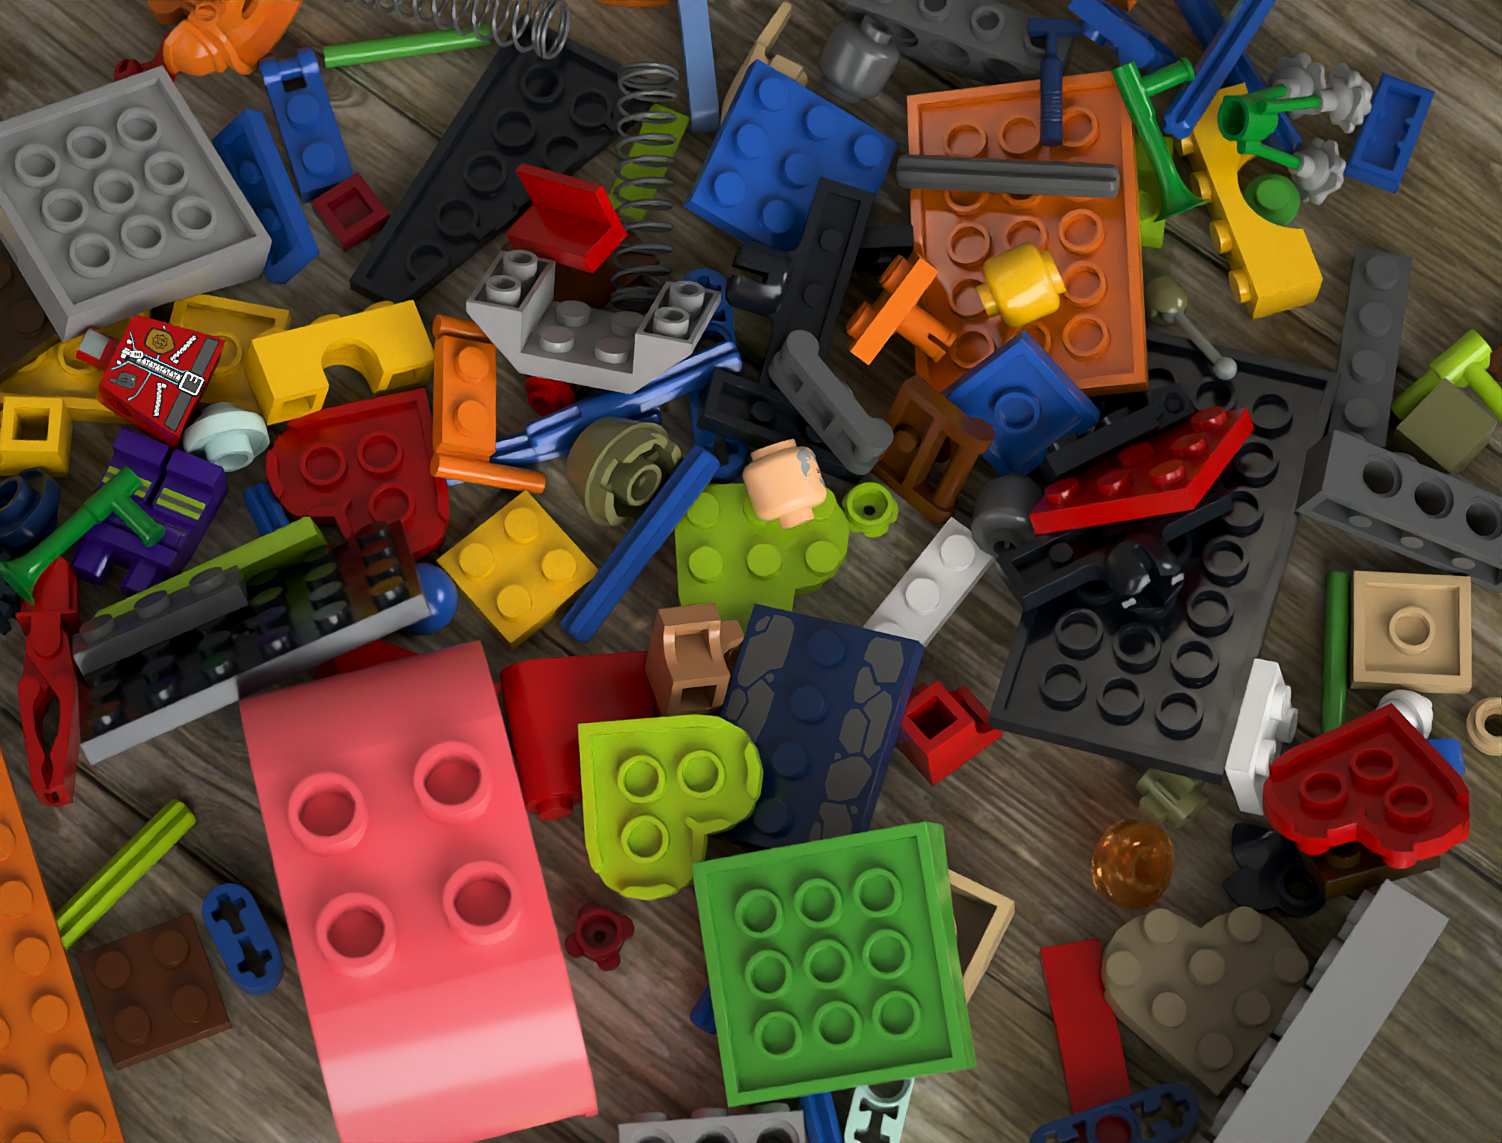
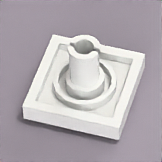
M1256 658L1254 659L1225 771L1240 811L1264 815L1263 784L1270 775L1272 761L1280 756L1283 742L1291 743L1294 738L1298 721L1297 708H1292L1290 702L1291 687L1285 685L1279 664Z

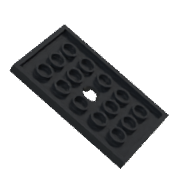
M398 519L389 524L386 521L373 522L358 530L354 536L355 539L335 548L330 544L316 547L305 553L301 557V563L280 572L277 568H271L254 575L246 582L247 606L84 676L77 665L80 745L90 765L432 615L411 543L401 520Z

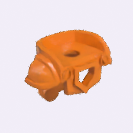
M147 0L151 14L161 24L172 25L179 22L184 15L188 16L187 19L181 21L164 41L163 57L168 71L173 74L181 71L190 75L204 76L215 71L223 73L227 67L242 75H249L259 66L257 60L266 58L280 41L296 17L304 0Z

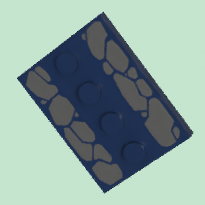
M755 604L719 717L745 730L753 744L757 747L764 771L761 795L756 802L754 813L748 820L740 822L731 830L708 837L759 850H768L868 832L925 647L918 640Z

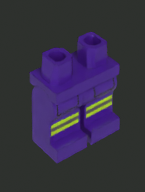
M121 427L112 446L114 451L113 457L99 486L92 495L123 467L127 466L138 476L143 484L130 498L157 524H161L166 529V532L157 544L147 548L142 543V539L112 512L105 520L93 526L78 540L79 543L73 556L71 568L78 579L95 586L102 585L112 564L128 569L120 588L122 594L129 598L183 573L182 570L192 558L229 489L223 467L179 449H175L174 453L171 454L169 445Z

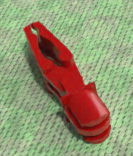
M61 556L52 562L37 580L32 594L35 605H30L20 596V612L16 613V618L24 635L28 636L25 641L26 655L22 679L18 682V701L31 785L41 805L60 807L73 803L80 746L77 667L73 657V646L69 641V633H79V628L82 626L79 619V583L69 563ZM55 696L60 703V721L58 734L49 754L54 767L52 769L45 753L42 730L43 718L47 714L50 702ZM53 792H56L58 795L56 803L53 798Z

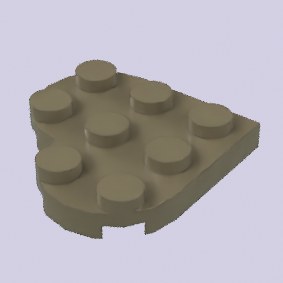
M1246 906L1237 907L1229 913L1220 914L1201 928L1167 909H1153L1148 914L1134 917L1117 929L1100 958V962H1102L1101 978L1105 987L1103 996L1106 1003L1126 1026L1211 1101L1223 1090L1276 1029L1285 1010L1299 989L1303 988L1304 977L1309 968L1307 957L1299 949L1298 944L1284 926Z

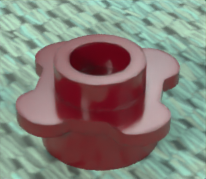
M597 903L585 904L579 910V919L576 923L575 932L565 939L566 952L572 958L585 957L596 962L598 968L602 971H613L621 963L619 953L624 942L631 939L634 935V924L629 917H618L612 911L601 908ZM597 932H602L606 937L604 941L597 942L594 939V935Z

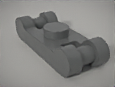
M805 330L792 331L783 342L781 350L777 352L769 363L768 373L771 380L850 472L857 475L869 473L879 461L880 455L893 442L894 434L891 426L885 420L871 418L855 400L849 386L838 379L817 355L819 343L814 335Z

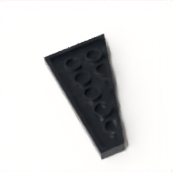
M523 14L516 23V33L523 22ZM530 18L525 30L517 39L519 45L524 48L532 44L531 27L533 20ZM547 28L546 52L552 47L557 36V32L550 28ZM511 32L509 33L508 37L504 42L510 41L512 39ZM568 37L558 55L550 60L538 57L534 48L529 52L522 53L517 50L514 43L510 46L500 47L349 280L351 290L376 303L392 301L394 304L409 300H414L415 303L518 220L533 204L516 172V169L522 163L572 176L621 135L615 129L616 123L625 116L619 112L616 104L626 94L617 86V71L623 65ZM641 74L632 76L636 78L649 79ZM622 84L625 89L631 92L648 90L632 88ZM645 95L651 97H667V95ZM630 98L622 103V108L633 114L649 111L655 103L661 104L662 102H648ZM632 119L624 122L621 126L622 131L626 132L638 121Z

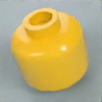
M1031 243L1021 244L988 259L983 265V275L986 283L976 287L989 318L1001 314L1005 324L1011 328H1020L1054 313L1060 305L1059 294L1066 291L1049 250L1046 249L1040 252Z

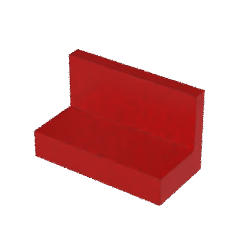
M522 163L516 169L533 204L505 233L514 250L530 251L539 258L555 260L556 263L593 274L628 236L602 185Z

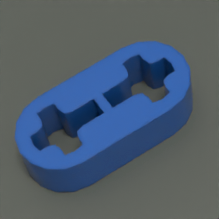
M226 883L215 887L207 894L203 901L202 915L232 980L240 990L248 994L261 995L272 991L282 980L285 965L279 947L254 897L246 888L238 884ZM231 900L235 907L246 905L239 912V917L245 930L236 935L226 919L215 921V919L222 915L220 905ZM252 943L257 955L261 959L272 957L271 960L265 963L267 974L260 978H256L251 971L241 974L240 971L248 966L246 957L241 949L242 947Z

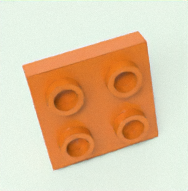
M915 250L907 259L898 254L879 280L882 284L881 286L885 289L874 304L871 305L864 300L846 323L844 328L850 336L845 342L849 351L867 365L872 362L890 336L896 332L928 355L935 363L944 356L946 351L931 340L928 335H934L948 347L955 341L958 335L955 330L949 329L917 305L920 296L939 272L931 262Z

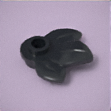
M1236 823L1234 825L1231 849L1240 870L1228 876L1222 883V887L1240 907H1250L1256 912L1277 908L1283 914L1294 918L1310 917L1323 908L1327 900L1322 895L1292 840L1287 839L1281 833L1278 834L1273 830L1246 823ZM1294 881L1304 883L1309 890V895L1305 898L1292 896L1288 891V884Z

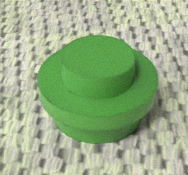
M1269 173L1254 178L1246 187L1243 196L1246 203L1256 214L1279 226H1285L1290 223L1297 215L1300 206V194L1297 187L1291 180L1279 174Z

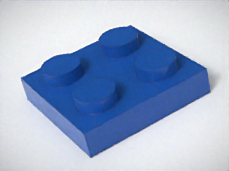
M1025 329L941 392L943 396L969 417L983 419L993 427L995 438L988 451L981 455L1000 476L1007 474L1026 476L1043 463L1045 456L1049 454L1047 448L1052 443L1071 433L1077 432L1080 436L1098 423L1100 418V410Z

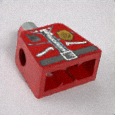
M133 315L121 340L89 327L75 358L104 371L97 393V400L103 406L152 439L169 445L170 450L174 452L178 448L182 436L222 358L225 340L144 316Z

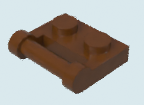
M916 374L903 382L885 421L893 430V442L880 455L879 461L870 472L925 518L933 523L945 525L951 517L954 518L959 508L957 497L979 454L988 451L995 438V431L983 419L969 417ZM949 436L958 446L937 487L933 488L925 479L946 437Z

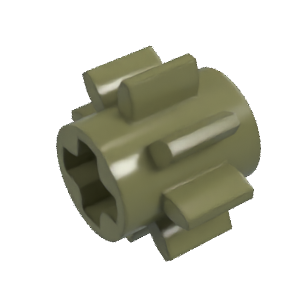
M1150 768L1135 786L1144 796L1138 802L1141 805L1136 810L1155 829H1158L1166 821L1179 830L1191 821L1208 802L1209 797L1201 790L1205 782Z

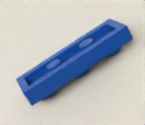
M244 109L211 141L272 239L264 268L268 282L286 284L317 257L320 252L262 111Z

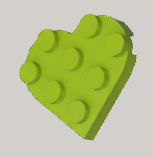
M745 483L707 485L674 529L679 607L714 603L721 621L737 619L744 636L755 604L793 612L795 597L819 591L823 583L834 577L840 566H843L846 561L850 531L844 511L837 504L834 493L826 487V499L820 505L812 508L814 520L782 530L779 520L767 522L757 518Z
M699 714L578 724L585 845L592 869L600 875L609 888L619 892L624 897L654 901L675 895L684 887L692 885L694 880L691 863L705 861L708 836L731 830L740 822L748 820L754 813L756 802L761 795L764 771L758 749L751 741L748 733L721 717Z

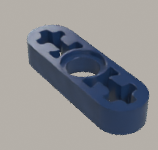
M1165 1083L1044 1124L1032 1134L1029 1143H1046V1140L1054 1138L1056 1143H1075L1079 1137L1075 1128L1080 1126L1084 1127L1085 1143H1100L1096 1138L1095 1127L1099 1121L1107 1117L1119 1118L1127 1124L1131 1135L1128 1143H1179L1188 1138L1193 1132L1199 1119V1103L1195 1095L1187 1087L1177 1083ZM1169 1099L1173 1107L1183 1106L1186 1112L1181 1115L1179 1127L1172 1128L1168 1120L1151 1123L1147 1129V1133L1151 1138L1146 1140L1142 1139V1126L1139 1117L1132 1110L1133 1108L1141 1107L1142 1119L1154 1116L1159 1113L1162 1100Z

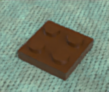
M191 912L76 955L117 1071L232 1028Z

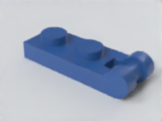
M312 45L295 49L296 55L277 61L274 56L257 60L303 204L313 201L354 175ZM303 76L306 87L285 93L282 82Z

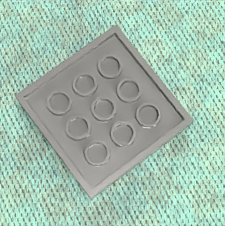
M163 65L0 122V238L62 342L86 334L89 327L97 330L165 303L262 278L272 239Z

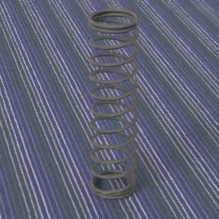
M340 0V1L350 2V1H353V0ZM357 0L359 5L365 8L376 4L378 10L383 13L395 10L398 16L403 19L411 18L415 15L418 22L424 25L435 21L438 28L442 30L451 29L454 26L458 34L463 36L474 32L476 37L483 42L494 37L497 44L501 47L510 46L514 43L517 50L522 53L529 52L534 48L538 57L547 60L556 57L566 42L570 27V10L567 2L564 0H540L532 21V44L524 48L519 45L517 39L521 36L529 21L533 0L527 1L526 13L517 33L516 21L523 0L516 1L511 20L512 39L506 42L500 40L497 34L508 18L512 0H507L504 14L497 27L496 15L500 0L494 1L491 14L492 33L488 36L481 35L477 28L485 19L492 0H486L485 7L477 22L476 9L478 0H473L471 8L472 28L469 30L461 29L458 26V22L465 14L470 0H465L457 17V0H452V22L447 25L440 23L438 17L445 9L449 0H443L437 12L436 0H431L433 16L429 19H424L418 14L427 0H421L418 6L416 5V0H412L413 11L407 14L401 12L398 7L403 0H392L393 6L389 8L381 6L379 0L371 2ZM547 1L548 5L544 8L538 22V17L542 9V6ZM559 6V29L552 47L546 52L545 38L547 28L554 11Z
M639 61L627 63L617 71V86L626 95L618 100L616 104L619 112L625 117L617 122L615 127L618 133L624 137L615 146L616 153L624 160L614 169L616 176L624 182L618 185L613 192L614 196L624 204L616 208L615 212L618 215L619 211L628 207L653 211L670 210L675 204L669 200L641 199L630 201L621 197L619 191L629 185L650 189H667L675 185L672 179L665 177L629 179L621 175L620 168L630 163L647 167H669L674 165L676 160L665 155L629 157L623 154L620 149L623 144L631 141L646 145L663 146L671 145L677 139L665 133L629 135L622 131L621 126L624 122L632 119L652 124L673 123L677 117L673 113L665 111H645L631 114L622 108V103L630 98L648 102L674 101L678 95L673 91L663 90V88L676 84L679 79V72L673 66L660 62ZM645 73H660L669 77L644 79L632 76ZM622 84L632 88L648 90L631 92L625 89ZM645 95H667L669 97H651ZM657 116V117H667V118L657 119V118H647V117ZM650 138H659V139H668V140H648V139H650ZM648 160H660V161H667V162H653V161H648ZM647 182H660L661 184L647 183ZM619 218L625 230L634 229L660 233L669 232L674 228L669 222L640 221L630 223ZM621 242L619 246L623 248H620L611 257L613 263L622 270L611 277L610 282L617 290L611 293L610 303L615 308L625 311L648 312L654 301H631L625 299H656L662 288L623 287L617 284L616 279L627 273L645 276H667L673 270L661 265L629 267L618 262L617 256L628 251L645 254H668L673 248L668 244L662 243L629 245Z

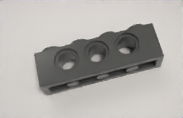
M847 0L845 20L855 19L862 21L864 16H871L882 21L893 31L890 39L898 48L899 54L989 86L1040 79V62L1045 57V37H1028L1029 18L1041 17L992 0ZM1057 37V56L1063 63V76H1065L1071 61L1075 37Z
M1333 429L1307 450L1295 506L1296 512L1452 575L1471 576L1472 583L1497 593H1502V494H1493L1473 486L1460 475L1442 473L1418 463L1413 456L1406 453L1390 452L1366 442L1363 436L1350 431Z

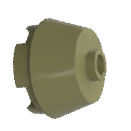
M607 416L591 423L578 436L567 458L566 477L586 512L595 523L606 527L624 526L630 530L682 462L683 458L679 447L670 441L667 432L660 425Z

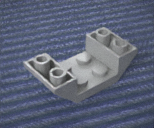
M512 250L499 252L466 301V312L521 374L633 394L692 354L721 302V291L705 289L702 285L693 281H678L675 283L666 281L645 317L634 311L615 313L594 309L580 301L557 302L553 301L556 261L539 258L530 251Z

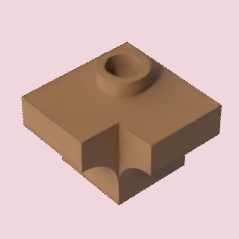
M714 603L657 610L644 669L662 717L692 714L720 715L729 678L732 677L744 635L737 619L721 621Z

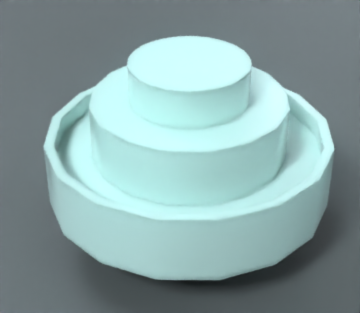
M220 402L206 407L202 411V415L185 430L182 436L186 453L224 468V472H231L246 467L255 457L264 452L270 443L264 417L255 412L238 408L230 402Z

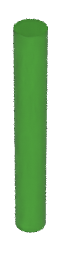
M488 23L481 24L477 28L481 35H490ZM472 25L460 28L463 30H469L472 28ZM455 28L327 45L323 46L326 68L490 46L491 39L483 42L476 37L474 32L463 36L458 34Z
M1330 572L1326 576L1321 735L1344 725L1346 718L1350 575L1345 572Z

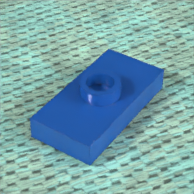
M1382 73L1371 100V111L1364 118L1343 175L1396 194L1435 91Z

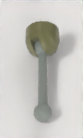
M1161 276L1148 283L1144 287L1145 316L1161 327L1177 324L1214 364L1216 376L1222 380L1232 379L1237 373L1236 362L1229 357H1222L1185 317L1188 297L1184 289L1170 276Z

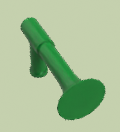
M1182 57L1177 62L1142 77L1135 61L1111 70L1131 122L1135 124L1161 191L1162 206L1159 216L1153 222L1167 219L1208 201L1209 198H1200L1193 194L1183 183L1154 115L1156 112L1150 100V97L1183 82L1193 81L1195 74L1190 61L1186 57Z
M125 466L83 502L79 510L39 545L24 556L12 561H0V575L19 596L30 605H35L32 594L40 575L61 554L93 526L105 520L112 512L142 539V543L147 548L157 544L164 536L166 529L161 524H157L130 498L143 484L138 476Z

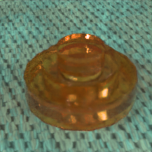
M1136 819L1119 821L1106 830L1097 843L1092 859V878L1098 893L1110 903L1133 910L1148 907L1158 900L1170 884L1174 870V850L1168 835L1159 826Z

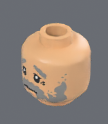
M794 439L775 443L752 452L753 462L744 468L743 479L757 518L767 522L779 520L782 530L814 520L812 508L823 503L827 497V489L814 452L808 447H797Z

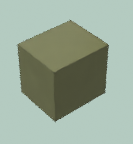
M1444 377L1396 427L1387 450L1411 455L1418 463L1439 472L1459 475L1488 445L1498 421Z

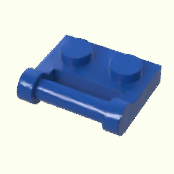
M1072 0L1067 7L1082 19L1078 24L1083 29L1082 33L1100 46L1107 45L1116 51L1119 62L1122 65L1135 61L1139 72L1147 70L1149 74L1177 62L1180 58L1175 51L1109 1Z

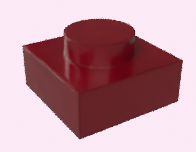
M358 172L311 201L314 214L344 253L383 229L390 218L389 212Z

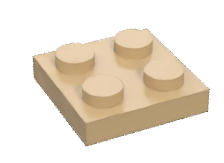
M1354 570L1350 578V689L1407 690L1424 693L1468 695L1472 688L1471 576Z

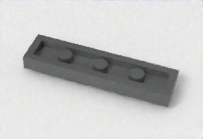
M1356 247L1352 261L1336 373H1341V380L1331 410L1326 435L1333 429L1350 431L1363 436L1366 442L1385 449L1412 257Z

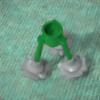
M1301 52L1294 58L1281 57L1276 63L1278 71L1271 73L1269 76V83L1272 87L1243 95L1224 96L1218 111L1217 123L1219 131L1225 139L1237 141V152L1239 154H1255L1287 166L1288 171L1291 173L1289 180L1297 187L1300 194V202L1307 203L1311 201L1313 204L1320 205L1325 197L1338 190L1344 181L1343 171L1346 162L1339 156L1337 142L1333 140L1324 142L1320 138H1315L1307 149L1291 155L1262 144L1261 141L1275 131L1278 125L1279 112H1287L1292 120L1298 119L1304 114L1314 116L1320 114V112H1328L1332 124L1339 125L1345 133H1352L1355 125L1362 124L1363 116L1371 111L1370 99L1372 89L1370 84L1360 76V73L1358 71H1351L1346 63H1338L1335 70L1327 73L1326 85L1324 66L1319 62L1311 64V57L1307 53Z

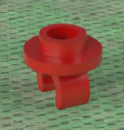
M532 375L525 383L529 404L541 417L577 402L574 392L578 386L574 383Z

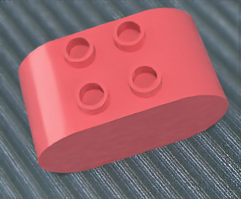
M477 640L239 699L240 714L253 777L309 1019L341 1143H472L584 1114L586 1118L598 1115L593 1082L574 999L500 707L481 641Z

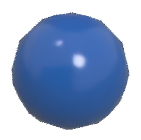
M416 563L432 615L405 626L401 630L412 636H430L445 628L451 621L458 606V591L454 581L444 570L431 563Z

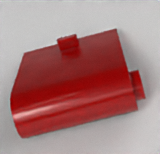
M648 651L534 659L512 664L500 672L499 678L502 685L501 688L521 794L527 812L537 813L540 820H556L571 815L573 813V806L582 801L578 724L655 718L654 707L656 716L662 717L644 669Z

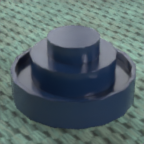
M39 468L26 469L0 483V546L4 549H16L34 541H42L55 529L58 522L57 513L61 490L58 482L45 471Z

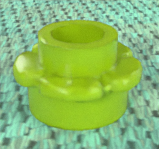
M866 482L859 484L848 491L842 501L849 530L855 534L864 533L868 538H876L886 534L889 530V524L894 523L898 517L899 509L896 500L892 498L890 492L884 486L878 483ZM872 507L875 513L873 515H866L864 509Z

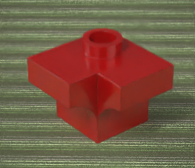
M936 680L930 686L922 682L911 690L895 745L933 787L1002 736V730L989 727L990 712L965 685L952 692H948Z

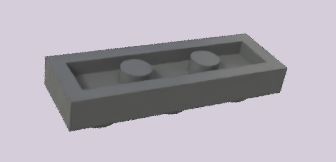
M235 565L226 570H222L221 567L206 569L191 578L189 586L167 594L164 590L153 592L138 600L131 611L114 618L111 614L100 615L84 623L79 628V633L73 635V657L82 675L89 674L247 606V585L238 566Z

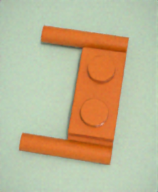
M437 314L432 326L435 343L433 393L434 456L430 464L431 475L523 492L527 490L529 493L542 494L546 484L544 472L490 463V456L496 452L497 347L475 321Z

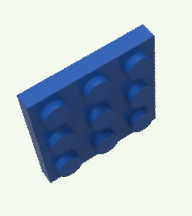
M756 59L747 68L683 207L744 243L755 241L784 251L795 250L799 244L818 178L824 177L875 193L876 196L899 143L759 59Z

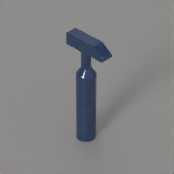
M1029 18L1028 37H1045V57L1040 62V143L1047 147H1056L1063 144V63L1057 56V37H1081L1083 30L1081 26L1068 18Z

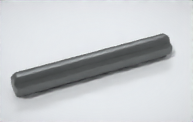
M904 154L899 157L896 169V178L899 186L913 189L1114 198L1118 194L1120 185V172L1114 164Z

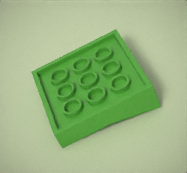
M923 821L691 863L728 1107L747 1106L977 1068L956 941L943 825Z

